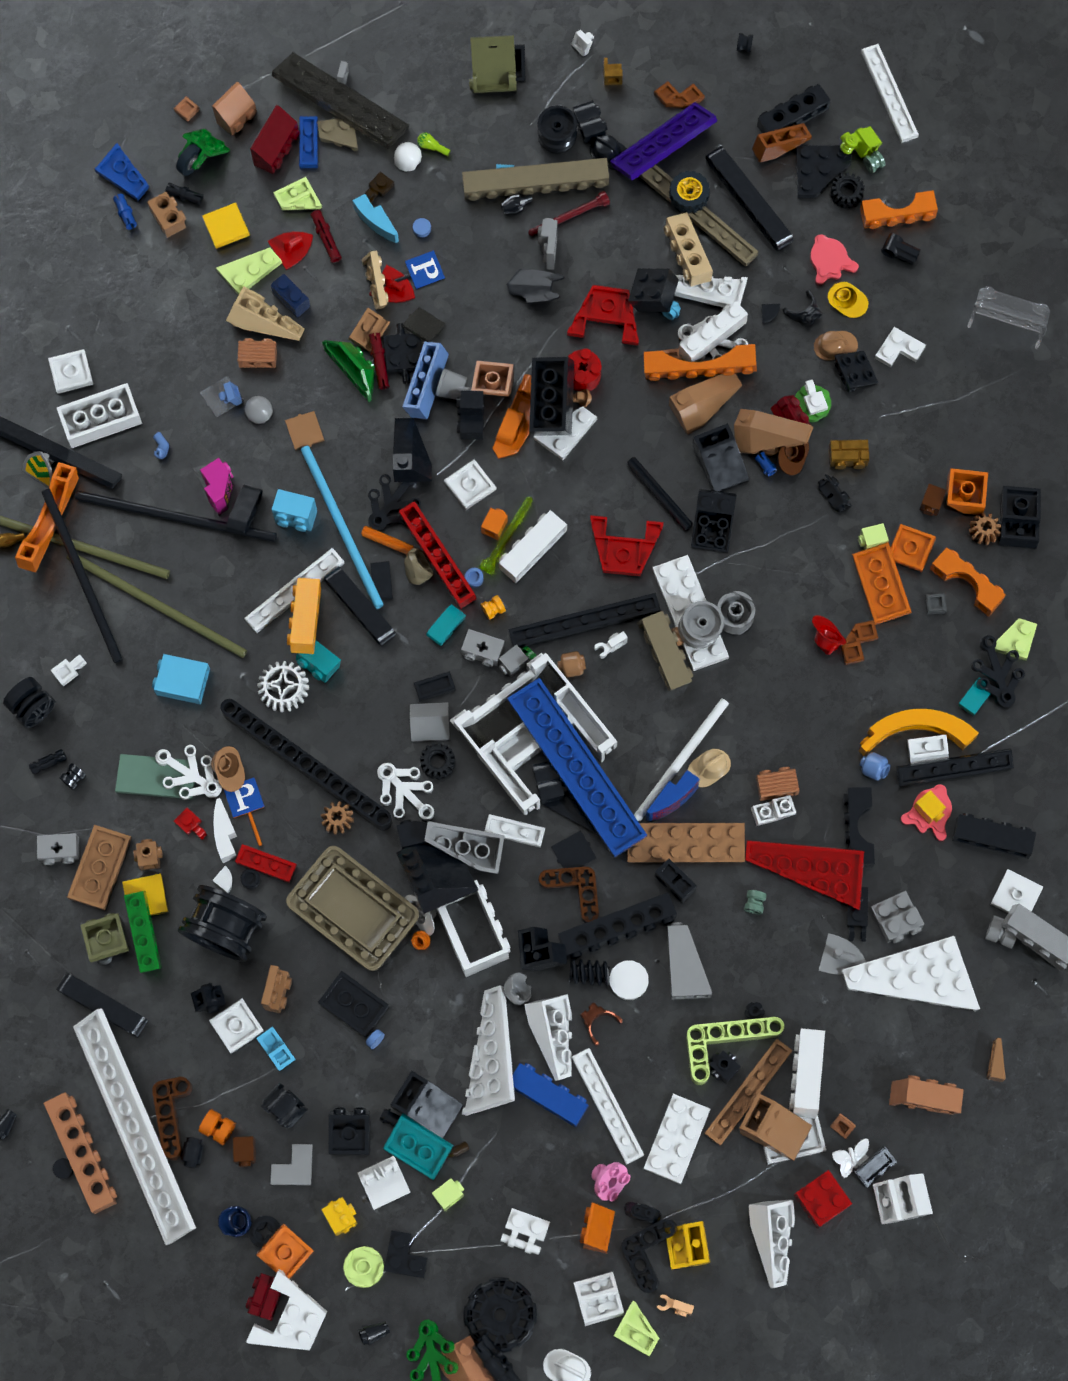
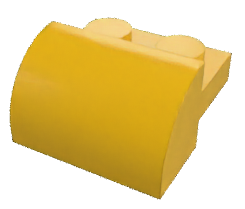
M704 1221L677 1226L675 1235L666 1239L671 1269L710 1263ZM672 1227L665 1228V1232L671 1233L670 1228Z

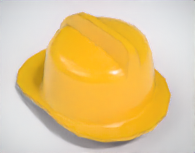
M849 282L834 284L828 292L827 298L829 303L849 318L861 317L868 309L869 302L865 294Z

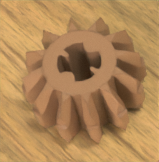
M984 512L981 514V517L976 515L974 521H971L969 524L971 527L969 533L973 534L972 540L979 539L978 544L984 541L986 546L989 545L990 541L994 543L996 537H999L1001 534L999 531L1001 524H997L998 518L992 519V513L988 517H986Z
M340 801L337 803V806L331 802V809L324 807L326 813L321 814V818L325 820L321 823L323 826H327V832L333 829L334 835H337L338 830L344 834V827L351 829L349 823L354 822V818L350 817L353 815V811L348 810L349 806L347 804L342 807ZM334 816H336V817H339V816H340V817H341V820H338V819L334 820Z

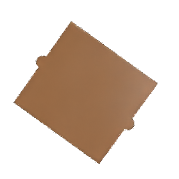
M314 411L303 415L298 414L297 417L285 420L295 450L301 449L304 446L311 447L313 444L324 441Z

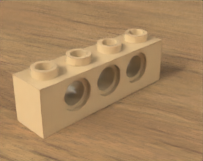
M688 213L666 218L664 233L666 237L669 236L671 249L677 254V263L683 268L684 279L688 280L690 287L710 282L713 270Z

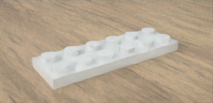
M688 555L652 567L675 627H678L680 618L690 604L697 601H706ZM721 635L711 646L705 649H695L683 643V648L693 671L729 659Z

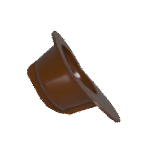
M809 443L788 448L785 446L779 447L778 463L785 474L796 475L801 471L809 452Z

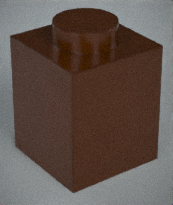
M929 484L919 510L923 511L926 515L937 516L947 490Z
M253 1136L233 1137V1160L235 1164H239V1167H250L251 1163H256L255 1138Z

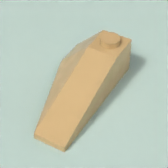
M243 286L226 319L227 322L244 330L297 341L300 340L305 330L289 316H282L277 311L278 308L276 306H269L264 302L265 298Z

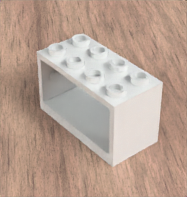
M475 880L479 891L436 909L465 977L509 959V953L511 952L507 938H502L501 936L503 929L499 920H494L493 918L495 917L494 908L491 902H486V899H488L483 884L479 885L477 880ZM476 893L501 950L470 963L445 906L461 901Z

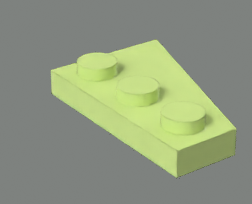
M269 247L216 269L239 295L243 286L250 289L282 264V260Z

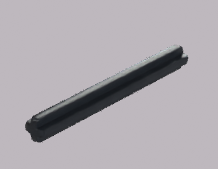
M636 457L629 459L627 465L684 530L691 528L692 521Z

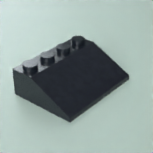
M413 845L396 852L405 876L424 914L479 891L466 864L433 845Z

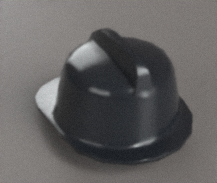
M602 135L600 137L597 136L596 140L592 141L590 154L594 159L607 158L608 168L616 170L612 167L610 160L627 148L613 136Z

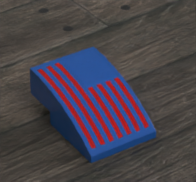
M687 770L676 785L669 781L647 810L645 821L648 823L656 821L677 810L696 792L700 778Z

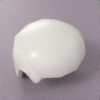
M411 142L400 144L394 154L395 165L398 169L405 172L415 170L416 166L421 162V150L416 144Z

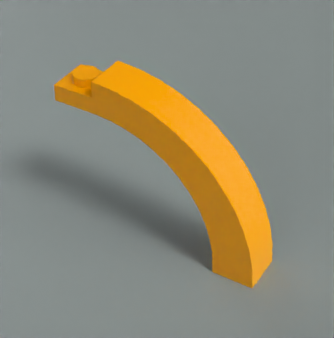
M910 709L891 714L871 726L867 733L869 736L865 737L860 743L862 746L859 752L866 756L887 737L907 730H926L940 735H947V738L963 751L977 738L979 732L965 721L951 714L932 709Z

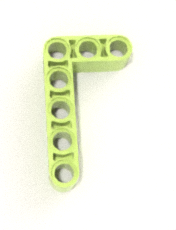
M778 1017L691 1026L687 1031L686 1039L692 1081L697 1085H703L709 1078L708 1044L776 1038L782 1034L784 1022ZM771 1023H777L780 1026V1030L773 1032L769 1026ZM757 1025L760 1028V1033L753 1034L750 1031V1026ZM730 1028H739L741 1034L738 1036L732 1035ZM718 1029L721 1036L714 1038L711 1036L710 1031ZM698 1031L701 1034V1038L694 1040L691 1038L690 1033ZM699 1050L703 1053V1058L697 1060L693 1057L692 1053ZM702 1070L706 1077L702 1080L697 1079L695 1072Z

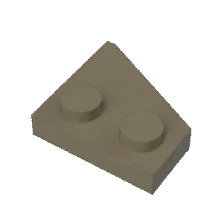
M353 116L317 121L320 141L333 143L340 147L342 145L347 146L354 151H358Z

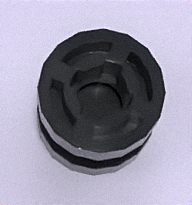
M71 763L68 766L67 773H62L59 779L74 790L78 786L77 782L83 780L86 774Z

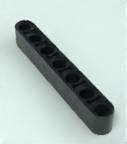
M722 146L705 156L710 168L776 251L781 250L794 241L792 234Z

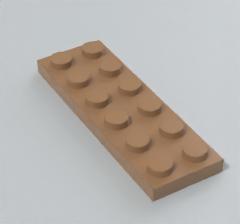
M639 823L646 832L647 837L627 849V862H666L668 859L672 862H745V823Z

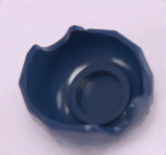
M231 1206L221 1212L218 1217V1226L224 1235L240 1237L248 1232L251 1226V1216L245 1208Z

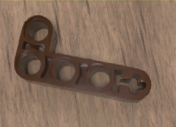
M185 1077L161 1080L156 1082L152 1088L161 1146L165 1156L170 1160L179 1159L183 1150L174 1099L187 1097L191 1094L192 1084ZM182 1082L187 1083L186 1090L179 1092L177 1089L178 1085ZM162 1086H166L167 1093L163 1096H159V1088ZM170 1106V1113L163 1116L161 1114L162 1108ZM172 1125L174 1132L171 1135H165V1128ZM166 1140H172L173 1146L177 1148L173 1155L168 1152V1150H171V1143Z

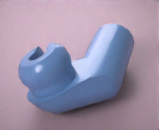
M158 432L153 436L158 444L156 451H154V456L158 459H163L167 456L170 446L161 432Z

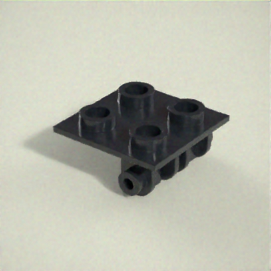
M865 351L834 356V365L837 367L839 376H842L841 380L844 381L845 390H848L849 393L855 391V387L879 383Z

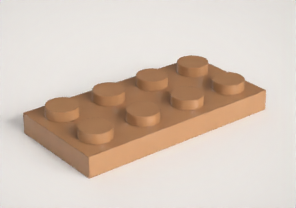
M94 825L67 898L105 911L132 837Z

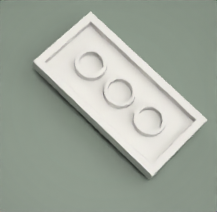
M673 1094L644 1170L681 1184L710 1108Z

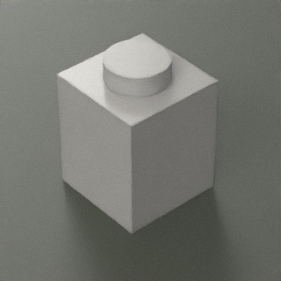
M515 645L499 658L500 665L498 667L504 675L508 674L512 678L526 667L529 659Z

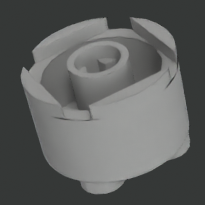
M733 591L723 595L717 605L724 616L723 630L730 634L741 635L753 623L755 616L753 600L749 595L741 591Z

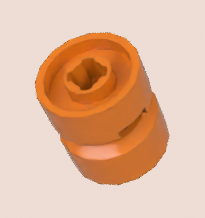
M210 1109L201 1122L198 1131L207 1137L213 1136L214 1141L224 1145L233 1133L236 1122L227 1117L222 1119L220 1113Z

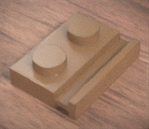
M367 308L348 339L370 353L372 349L369 334L374 333L375 337L376 333H380L382 336L390 321H386L382 316Z

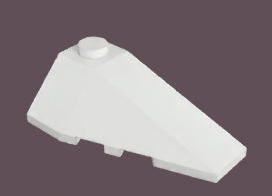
M568 994L524 1004L528 1024L555 1081L570 1077L572 1052L569 1050V1039H572V1032H569V1021L572 1020V1012Z
M793 1200L766 1201L750 1204V1226L770 1288L787 1285L790 1262L787 1252L788 1246H792V1239H789L790 1229L794 1227L795 1223Z

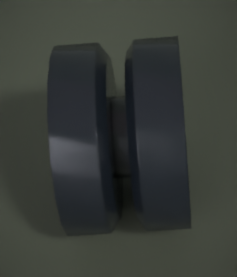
M559 105L550 106L543 110L537 122L538 140L541 146L553 153H561L571 149L577 138V120L574 113L567 107Z

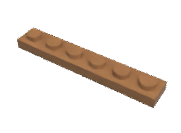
M776 1039L704 1134L721 1146L751 1107L757 1093L760 1094L793 1050Z

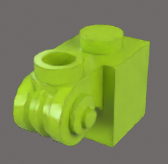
M871 126L861 127L853 134L846 132L840 137L842 141L840 145L841 150L845 154H851L855 149L861 158L872 155L882 144Z

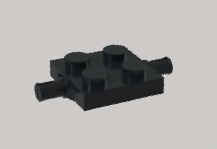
M400 323L396 324L398 334L383 336L387 373H402L403 384H406V379L408 384L411 382L409 373L415 371L422 350L420 333H405L404 323H401V329Z

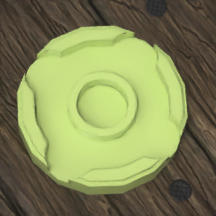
M362 1246L349 1252L345 1258L343 1268L345 1276L350 1283L356 1287L367 1288L379 1282L383 1276L384 1263L376 1250Z

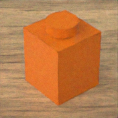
M490 508L481 525V533L499 540L508 522L506 512L499 508Z

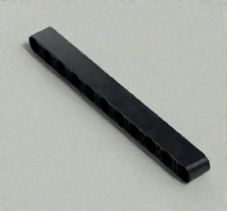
M226 699L221 703L220 709L223 716L236 727L344 805L347 804L351 810L376 828L387 830L391 827V815L381 805L235 700ZM229 706L235 707L231 713L225 712ZM244 717L250 718L246 724L240 723ZM264 728L265 732L263 734H256L257 729ZM279 739L280 743L278 745H271L272 740ZM289 750L296 751L292 757L286 756V753ZM304 761L311 762V765L309 767H301V764ZM319 772L326 773L323 779L316 777ZM340 783L342 786L339 790H333L332 785ZM350 794L357 795L354 801L347 800V797ZM371 805L373 808L370 812H364L362 810L363 807ZM381 816H386L388 821L381 824L378 822V819Z

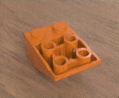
M591 1203V1207H586L584 1223H587V1228L582 1227L580 1243H583V1249L607 1253L615 1211L596 1203Z

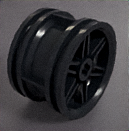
M199 885L197 890L200 893L195 894L193 897L197 905L191 918L184 917L182 920L184 926H180L177 931L187 939L208 950L236 961L246 962L248 957L245 954L251 953L252 950L248 945L254 930L262 929L261 921H265L267 915L255 906L229 893L210 886Z

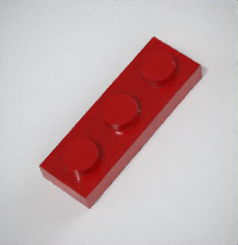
M244 844L241 845L235 863L254 869L257 872L288 883L291 882L297 867L296 863Z

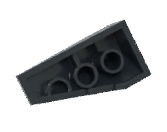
M395 418L393 445L394 482H432V463L414 418Z

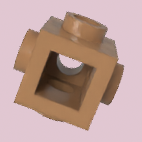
M145 839L141 843H137V850H134L133 853L135 862L138 861L140 870L161 868L160 858H163L161 846L158 847L156 841L152 839Z

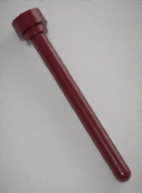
M605 191L597 194L594 200L557 216L553 220H557L558 224L596 206L605 207L610 204L608 195ZM542 224L530 229L528 234L530 236L538 234V227L542 226Z

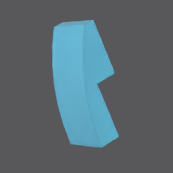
M273 1026L257 1037V1040L279 1071L296 1060Z

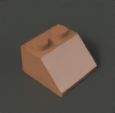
M238 81L212 105L216 123L231 136L239 132L248 120L254 118L257 112L254 101Z
M476 361L471 391H483V394L508 397L512 393L514 382L513 364Z

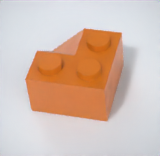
M950 468L946 488L947 505L964 514L981 515L986 506L988 472Z

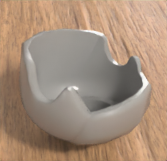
M254 396L246 402L244 412L249 421L261 424L270 419L273 408L267 398Z
M520 972L512 974L504 984L506 997L516 1005L526 1004L531 998L532 986L526 984L527 976Z

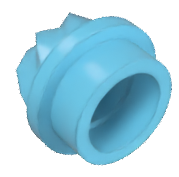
M673 301L670 312L662 313L669 320H673L679 316L681 308L677 302Z

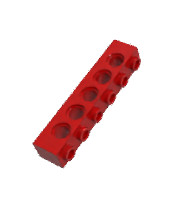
M414 501L399 510L401 518L460 609L476 600V595L416 502Z

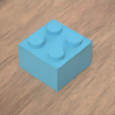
M278 489L272 506V513L277 525L281 527L291 526L295 527L298 531L306 532V530L312 531L317 515L315 499L312 497Z

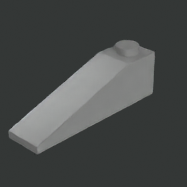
M427 821L424 841L478 871L498 874L505 835Z

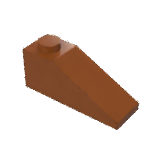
M802 123L758 134L752 150L759 162L776 159L810 140L812 136L805 124Z

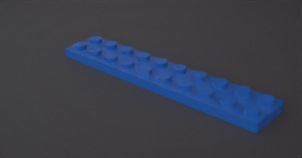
M538 678L508 697V702L614 858L646 838V832L542 680Z

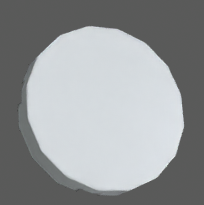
M635 961L620 962L611 971L609 976L610 987L618 998L635 1000L646 992L648 986L646 969Z

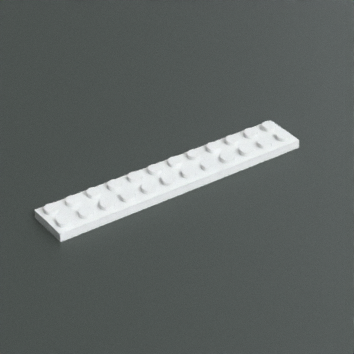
M97 1009L74 1025L73 1028L165 1245H169L194 1230L196 1226L103 1009Z

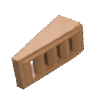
M997 1037L992 1044L987 1079L1003 1082L1006 1078L1001 1038Z

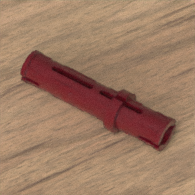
M321 210L312 212L310 216L316 226L315 231L320 235L331 263L340 261L342 257L329 231V224L325 222Z
M374 333L369 334L372 349L370 354L374 360L378 389H383V383L384 389H387L390 385L385 366V349L382 348L381 334L376 333L374 337Z

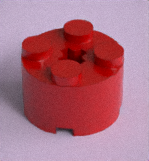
M585 348L574 351L568 356L574 361L573 390L581 391L588 389L592 391L598 386L601 379V361L590 349Z

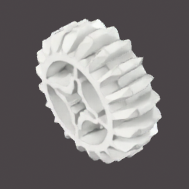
M276 661V667L268 666L269 672L263 670L265 676H259L261 682L257 684V687L260 688L258 694L262 696L261 701L266 702L267 707L272 706L273 711H276L279 707L280 712L283 713L285 707H287L288 711H291L292 705L297 709V702L304 703L302 697L308 696L306 691L309 690V685H307L309 680L305 677V671L300 672V666L294 668L293 662L287 666L286 661H283L282 666H280L279 662ZM287 674L294 676L299 681V684L289 681ZM280 675L279 679L271 681L275 676ZM284 681H285V684H286L287 687H285V689H283V693H282V690H281L280 686L282 687V684H284ZM268 690L278 692L280 699L272 697ZM296 691L292 697L287 699L289 693Z

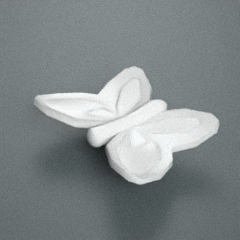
M867 1138L856 1144L854 1151L850 1147L848 1148L849 1153L846 1150L833 1152V1159L837 1164H840V1172L843 1178L848 1177L853 1168L856 1169L858 1165L860 1166L869 1158L866 1155L869 1148V1140Z

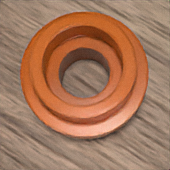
M419 930L413 934L411 942L414 948L425 950L430 946L431 940L426 932Z

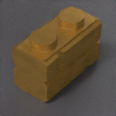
M830 440V467L840 470L845 469L846 466H854L855 469H862L868 466V440Z

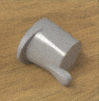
M444 368L438 383L436 396L457 400V397H461V390L471 391L470 387H466L468 378Z

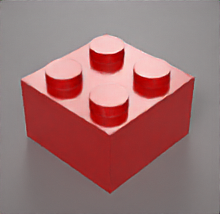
M829 1170L794 1194L817 1229L852 1205V1202Z

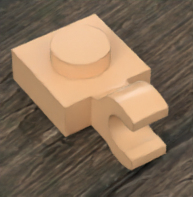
M667 1295L660 1296V1298L666 1300L667 1304L664 1307L657 1305L658 1310L665 1311L671 1308L675 1310V1314L686 1317L687 1314H692L693 1305L671 1299Z

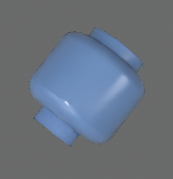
M874 752L863 756L860 762L862 774L876 781L881 778L884 779L890 770L888 759Z

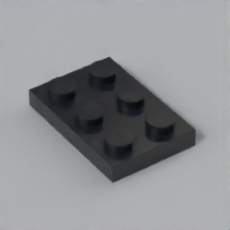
M343 971L339 973L318 1001L319 1005L365 1038L389 1008V1004Z

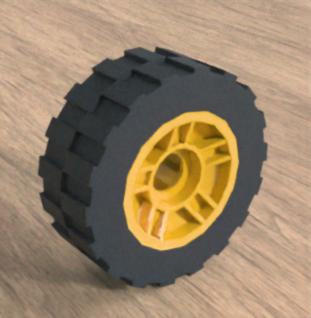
M696 171L679 173L670 184L669 199H671V204L682 213L687 212L690 214L701 211L709 200V182H707V179L702 174L696 173Z

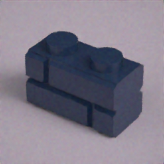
M282 274L271 284L272 293L296 318L309 309V298L285 274Z

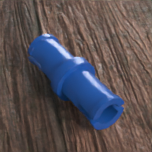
M117 194L119 199L115 195L113 201L118 208V215L122 217L126 229L131 230L133 229L131 224L134 228L137 226L132 215V209L128 206L124 194Z

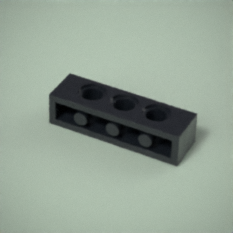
M820 84L814 87L809 86L803 93L793 95L789 101L779 103L769 112H763L758 117L757 127L761 133H766L805 123L828 110L831 100Z

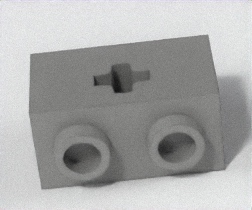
M468 629L461 648V654L469 661L478 660L485 666L498 667L499 658L502 656L505 648V640ZM483 647L486 648V650H483V652L479 651V649L481 650Z
M71 833L37 836V859L43 865H54L55 862L72 864L74 861L80 860L78 835ZM58 847H61L62 849L59 850V853H56L55 851L58 850Z

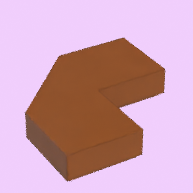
M667 81L654 91V95L665 107L685 109L694 102L698 104L705 99L704 94L694 84L679 94Z
M874 620L855 624L845 639L846 644L841 645L845 665L863 662L864 656L860 643L878 640Z

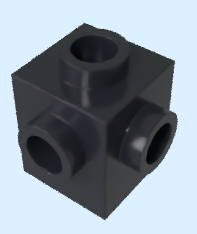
M212 983L205 984L191 993L195 1012L207 1011L208 1014L219 1011V1007L226 1004L221 985L212 986Z
M724 1050L720 1054L716 1052L709 1060L711 1062L709 1065L711 1069L710 1074L715 1079H721L726 1084L741 1068L736 1063L737 1058L732 1053H726ZM720 1064H725L726 1068L721 1067Z

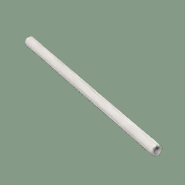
M720 699L635 812L634 816L639 823L667 783L672 781L729 705L725 699Z

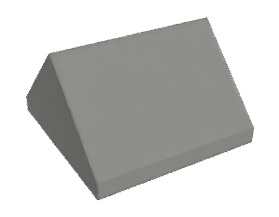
M448 702L410 704L412 742L450 740Z

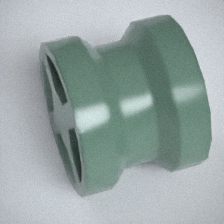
M877 150L871 156L863 158L864 165L870 173H874L877 168L885 166V160Z

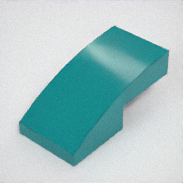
M451 604L431 626L426 635L441 646L465 620L466 615Z
M980 677L958 704L959 707L972 716L977 713L991 694L977 687V681L981 679ZM981 681V685L985 687L986 683Z

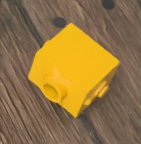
M343 1197L337 1201L329 1202L326 1207L321 1209L336 1236L349 1232L351 1227H355L358 1224L354 1218V1215L357 1214L351 1203L347 1205Z

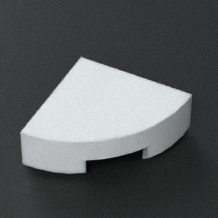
M224 866L213 879V882L226 893H229L232 888V875L229 869Z

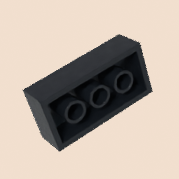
M532 358L529 432L536 436L572 435L574 361L571 358Z

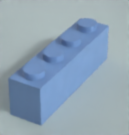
M424 342L403 404L404 410L411 418L428 419L438 383L449 353L441 343Z

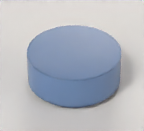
M424 218L417 219L413 223L414 234L421 238L428 236L431 232L430 222Z
M478 568L468 569L464 576L472 588L479 587L484 580L483 573Z
M379 1029L375 1030L368 1037L366 1045L371 1049L376 1048L383 1040L385 1034Z

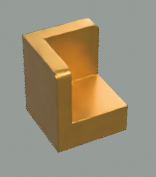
M604 58V85H622V65L608 64V58Z

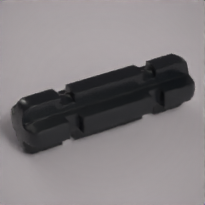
M60 749L55 754H49L39 759L38 762L30 763V771L33 774L40 772V769L44 770L57 764V761L66 760V755Z

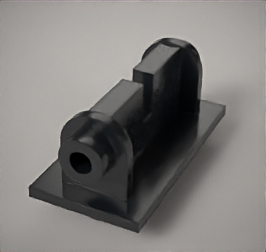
M825 474L827 479H821L818 482V487L826 497L831 494L834 495L829 499V502L835 510L842 512L845 510V505L851 507L852 505L849 502L851 498L846 491L840 490L838 480L834 476L831 477Z

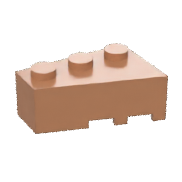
M910 1075L906 1079L892 1081L889 1105L903 1104L908 1105V1108L911 1109L917 1107L937 1113L960 1114L964 1089L956 1088L957 1085L951 1083L940 1085L937 1080L932 1079L921 1081L920 1077Z

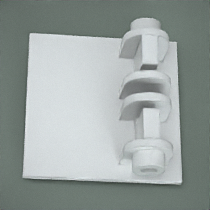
M394 1156L358 1172L361 1183L374 1210L411 1193Z

